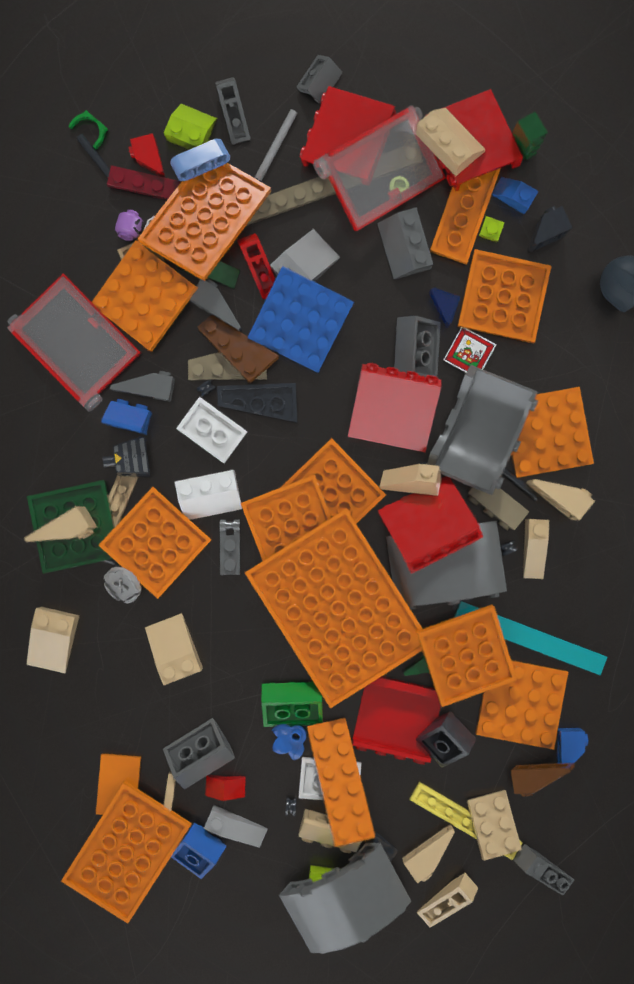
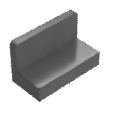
M317 55L297 85V88L300 92L310 94L321 104L322 94L327 91L328 86L334 87L342 71L330 57Z

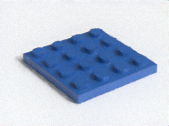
M282 266L248 338L315 372H319L354 301Z

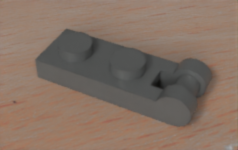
M220 520V575H240V520H234V522ZM227 529H234V535H227Z

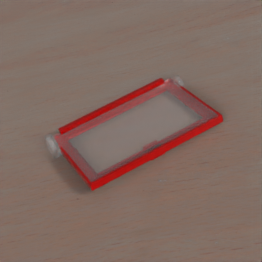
M411 105L314 161V167L318 175L322 179L329 178L354 231L360 230L446 178L436 155L416 135L417 123L423 117L422 111L418 107L414 108Z
M64 274L19 317L15 314L7 321L10 325L7 327L10 332L88 412L95 409L103 400L99 394L141 354Z

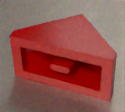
M207 775L205 796L221 801L245 797L246 777Z

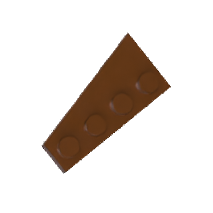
M214 315L208 317L197 327L203 336L249 384L279 359L277 354L249 339L248 336Z

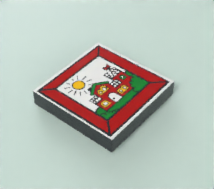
M461 327L443 362L465 374L471 365L483 369L496 344L467 328Z

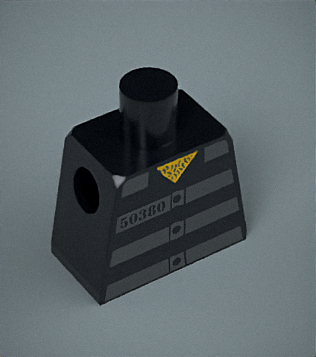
M144 437L116 444L113 446L114 455L103 457L104 468L115 467L118 476L150 477L146 440Z

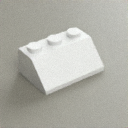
M234 470L175 482L181 511L189 520L242 509Z

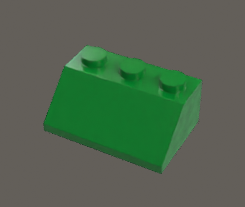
M311 681L303 683L262 684L264 727H275L279 724L308 726L323 723L322 694L315 683Z

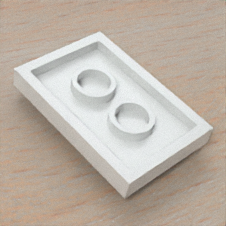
M201 397L198 398L176 428L224 464L247 434L246 430Z
M302 757L299 798L323 800L314 758ZM357 762V766H358V770H359V774H360V773H361V762Z

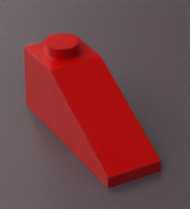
M253 233L237 241L261 297L264 299L267 298L276 279L256 233Z

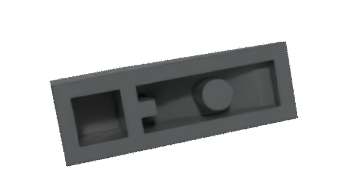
M232 77L215 82L231 143L236 144L251 140L235 78Z
M200 279L196 285L198 289L190 298V302L241 332L242 329L220 291L216 288L217 284L210 279L206 281Z
M159 371V374L152 373L113 384L110 389L115 392L171 402L175 378L169 372Z

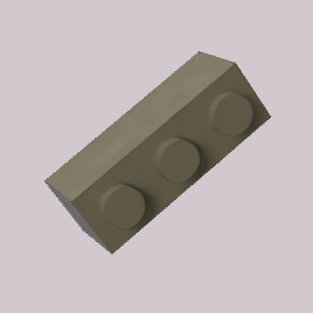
M470 487L466 492L469 496L467 499L475 506L481 505L484 508L483 512L490 518L496 517L500 521L498 524L507 531L508 529L515 530L529 513L527 509L502 489L496 488L493 495Z

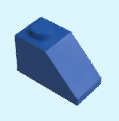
M501 177L491 195L525 214L538 191L522 181Z
M558 728L557 763H575L585 752V746L588 745V736L581 728Z

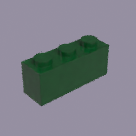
M536 112L519 120L512 132L523 159L526 158V160L537 154L536 151L540 148V144L544 142V138L548 133Z

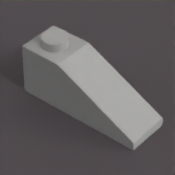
M213 805L204 826L205 830L221 837L259 848L268 830L266 827L216 805Z

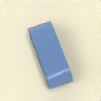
M214 139L174 156L170 164L179 181H187L226 164L230 160V155L222 140Z

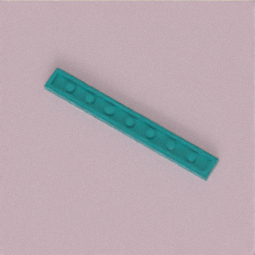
M460 601L454 618L480 608ZM497 615L504 639L601 675L607 660L606 656Z

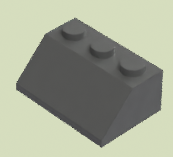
M417 208L396 213L377 223L394 280L432 268L433 261Z
M418 316L398 317L394 368L400 372L413 371L420 376L433 375L437 377L441 322Z
M214 718L163 748L173 778L184 789L235 759L229 742Z

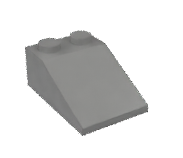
M312 229L284 251L270 267L276 276H278L281 267L284 266L315 282L340 256Z

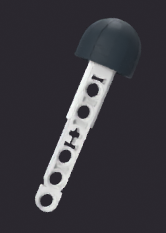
M621 256L612 260L604 268L601 275L600 287L604 297L621 312H626L634 306V256Z

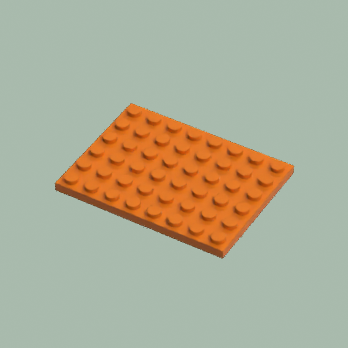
M344 509L245 572L330 708L422 651L417 631L422 630V627L347 509Z

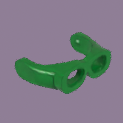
M85 110L84 113L79 114L70 122L69 127L71 129L74 128L81 120L96 122L100 135L93 148L98 149L104 140L108 128Z

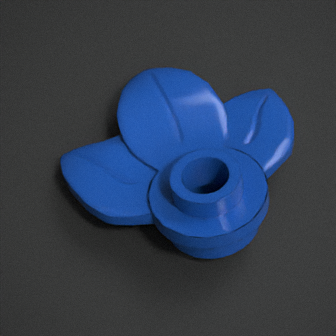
M279 724L272 729L273 733L277 736L273 744V751L275 753H289L292 760L298 759L303 754L305 749L303 743L306 740L307 733L302 726L294 725L291 727L287 724ZM293 734H298L300 738L294 737Z

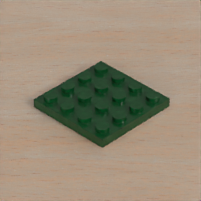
M105 480L27 496L34 532L75 507H86L97 526L93 529L94 533L85 539L77 537L36 541L43 573L113 559L99 546L115 528Z

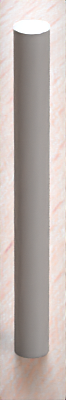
M292 109L289 111L254 177L261 182L297 115L296 111Z

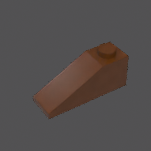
M575 764L516 765L511 770L514 794H521L524 797L532 796L533 793L569 773L575 767Z

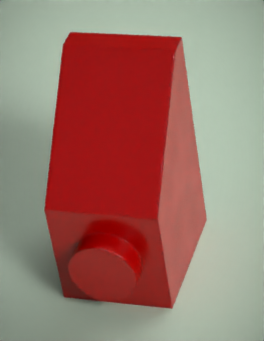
M153 133L130 139L132 145L129 147L131 158H135L140 166L152 173L165 177Z

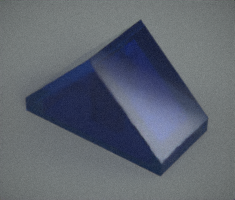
M432 288L429 295L447 328L453 321L460 296Z

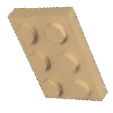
M506 790L467 800L482 860L522 850Z

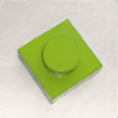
M486 216L479 236L498 242L505 222Z

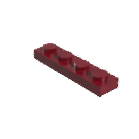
M111 165L107 186L168 200L182 181Z

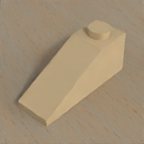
M417 464L383 471L379 488L382 490L438 496L441 484L440 467Z
M525 519L523 578H544L549 540V520Z
M451 824L402 858L404 865L417 883L420 881L424 882L432 876L431 873L436 869L455 833Z
M464 873L446 885L421 907L417 914L429 927H432L472 903L478 887Z

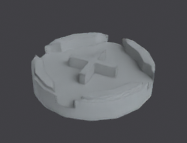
M111 568L104 576L106 590L118 601L123 600L125 601L124 603L134 602L141 593L140 582L132 572L125 568Z

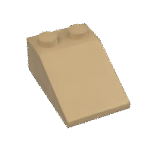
M536 479L526 482L530 488L570 520H580L594 503V500L590 498L592 495L583 488L580 490L579 488Z
M75 507L25 537V540L28 542L77 537L85 539L94 533L93 529L97 526L86 507Z
M45 607L36 608L31 626L27 665L66 673L79 615Z
M182 613L145 627L163 685L200 672L203 669Z

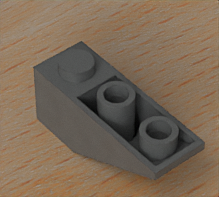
M526 844L523 845L522 850L513 859L525 873L562 896L574 881L571 876Z

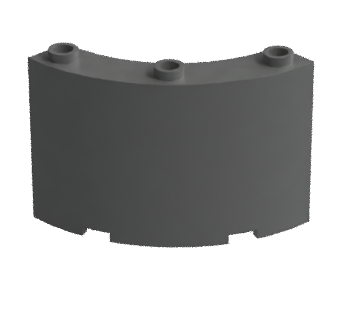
M471 365L464 376L457 395L458 401L455 408H452L445 424L444 433L439 436L432 449L427 465L439 466L441 474L493 495L495 489H500L504 478H502V475L513 451L517 452L521 441L518 439L530 411L534 412L538 400L535 398L538 392Z
M497 521L478 523L483 538L412 574L392 536L386 537L392 581L410 610L417 609V605L447 602L448 605L460 604L459 600L481 596L495 598L500 597L499 593L507 591Z
M365 843L356 854L348 859L349 864L342 869L336 867L323 874L322 879L314 882L312 879L290 882L279 895L311 953L325 954L347 948L359 942H365L370 936L382 930L396 917L405 912L411 900L381 843Z

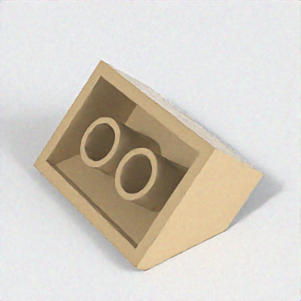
M446 108L433 110L417 123L416 135L455 176L485 152V148Z
M305 809L299 829V837L305 842L313 843V841L320 842L324 847L332 848L334 842L327 814ZM361 841L339 846L338 848L345 853L357 852Z

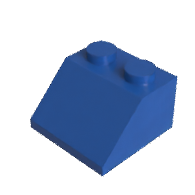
M117 399V402H110L102 418V423L147 434L152 414L151 411L147 410L148 406L136 404V407L130 406L128 401Z
M194 823L184 835L171 858L202 879L217 863L226 845L219 838L208 833L204 827Z

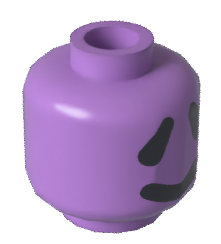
M127 210V212L119 214L115 226L118 237L127 241H133V239L139 237L143 220L138 216V212Z

